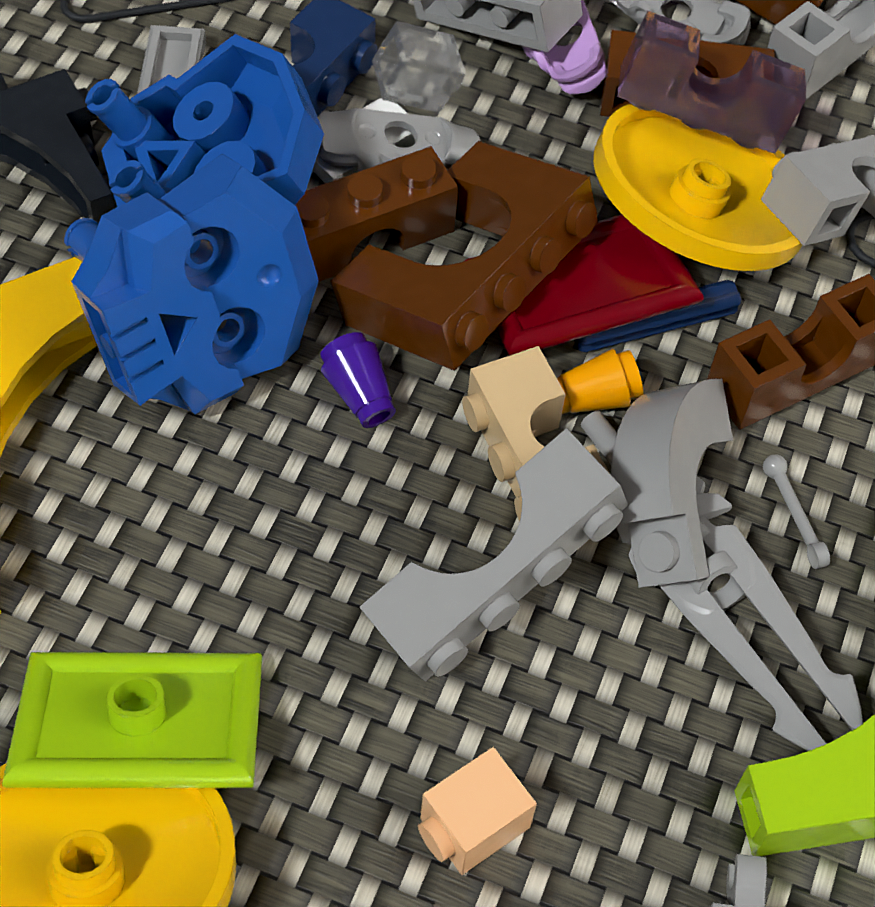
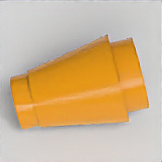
M612 348L557 377L566 394L562 414L628 408L631 406V400L637 399L644 394L639 369L630 350L616 353Z

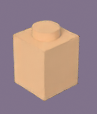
M492 747L423 793L420 816L422 823L418 825V829L432 854L441 862L449 858L459 873L463 875L531 827L537 803L496 749Z

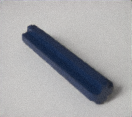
M731 280L699 286L704 296L703 301L583 337L574 340L579 351L588 352L735 314L738 311V306L741 304V296L737 291L735 283Z

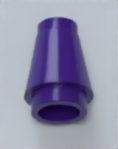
M361 332L342 335L327 344L320 353L324 363L321 367V373L343 399L355 417L359 419L362 427H376L393 417L396 409L392 403L377 345L374 342L367 341L365 335Z

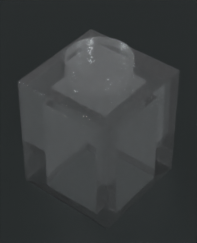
M399 21L395 22L372 59L382 100L439 113L451 95L461 87L466 75L454 35Z

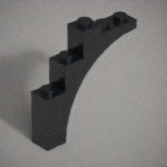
M66 69L8 88L0 73V161L11 164L47 184L69 203L81 218L93 219L99 223L101 216L115 209L117 204L114 194L110 190L112 187L109 185L108 173L101 174L97 168L99 160L94 148L95 143L91 122L97 120L98 117L90 112L87 108L88 105L85 103L88 90L85 87L77 89Z

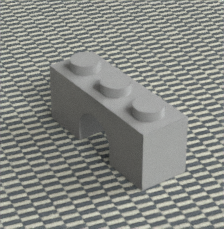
M875 135L842 143H832L824 147L801 152H791L775 165L772 171L773 178L764 192L761 201L803 246L844 236L861 207L866 209L875 218Z

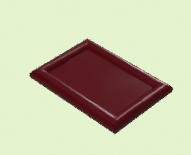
M621 214L598 221L590 234L584 237L559 262L556 269L548 274L527 295L521 305L511 312L498 325L496 330L510 356L537 346L543 350L702 302L704 296L676 252L644 234Z

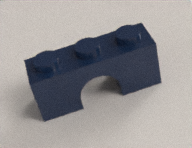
M312 0L290 21L291 62L296 64L292 66L303 79L317 117L328 106L333 107L338 103L345 88L359 74H365L370 70L378 53V46L375 44L376 18L341 0Z

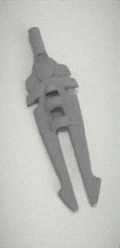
M594 411L582 420L581 428L612 466L617 432L600 411ZM696 476L697 508L709 577L658 586L701 635L774 708L776 720L772 728L773 732L807 751L826 744L724 611L735 605L745 596L851 730L856 729L863 724L853 676L851 674H836L827 668L811 638L772 576L736 525L715 526L709 521V519L731 510L732 504L720 494L703 493L705 482ZM628 523L618 524L616 529L622 542L631 543ZM631 546L629 558L636 572L633 551ZM728 573L730 579L723 588L716 592H709L707 590L713 579L721 574Z

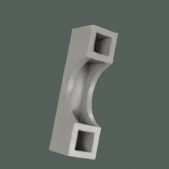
M839 0L825 12L807 1L773 27L767 47L768 49H775L774 85L801 104L875 45V0Z
M567 428L515 472L522 497L521 518L512 540L495 559L475 570L457 574L430 571L411 562L359 607L407 666L424 681H427L434 674L437 677L443 676L458 666L468 653L466 646L485 629L495 631L505 625L519 610L520 604L518 601L537 584L544 587L557 580L570 566L572 561L570 556L589 539L593 542L603 539L621 522L623 518L621 511L628 506L620 484Z

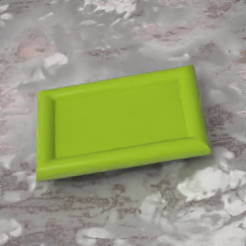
M31 652L2 785L5 788H253L262 654Z

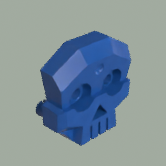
M237 34L231 36L180 77L175 78L167 75L131 99L119 88L118 83L112 79L99 81L87 93L85 103L88 105L87 108L112 131V135L101 152L109 177V185L112 187L110 190L114 194L117 207L146 192L158 200L221 154L226 155L243 166L292 204L296 205L306 192L324 137L323 129L303 79L286 57L278 51ZM201 240L193 244L190 254L197 251Z
M224 154L216 157L158 200L146 192L102 215L99 223L89 218L76 220L69 226L64 237L65 245L71 247L67 249L68 252L82 261L71 282L112 383L139 406L149 399H157L197 414L237 393L244 386L243 378L282 366L299 348L319 280L298 208L243 166ZM201 240L197 251L190 254L193 244ZM227 319L225 326L220 331H217L221 323Z

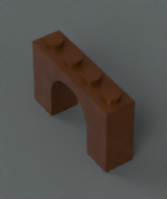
M478 141L448 169V172L458 186L455 219L503 236L501 240L488 251L475 258L449 265L421 264L369 244L330 281L345 325L455 371L473 351L481 347L485 339L498 325L521 305L527 295L548 274L556 269L559 262L584 237L588 236L598 223L590 176Z

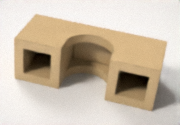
M539 346L471 368L468 395L462 398L463 411L470 428L474 432L481 431L489 445L488 457L496 478L500 482L508 481L516 497L514 505L519 522L522 512V497L515 472L544 448L535 437L559 428L566 395ZM594 444L585 447L608 471Z

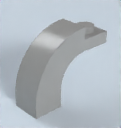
M722 379L703 380L647 392L631 404L619 426L612 456L611 476L620 484L628 506L621 511L623 518L619 524L628 523L639 588L709 577L697 508L696 476L700 458L709 445L733 441Z

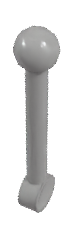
M778 454L768 456L763 461V471L768 477L775 480L807 546V557L810 565L814 569L829 566L830 554L824 542L818 541L786 475L787 461Z

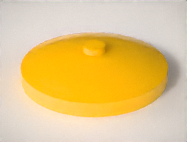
M662 99L643 100L627 104L615 111L607 120L594 148L593 160L596 176L605 194L619 212L635 227L659 244L700 263L737 271H760L778 267L791 260L803 246L761 201L764 192L773 178L772 171L775 165L785 155L754 130L714 110L691 103Z
M6 763L0 766V907H228L236 875L235 836L227 807L215 788H5L2 782Z

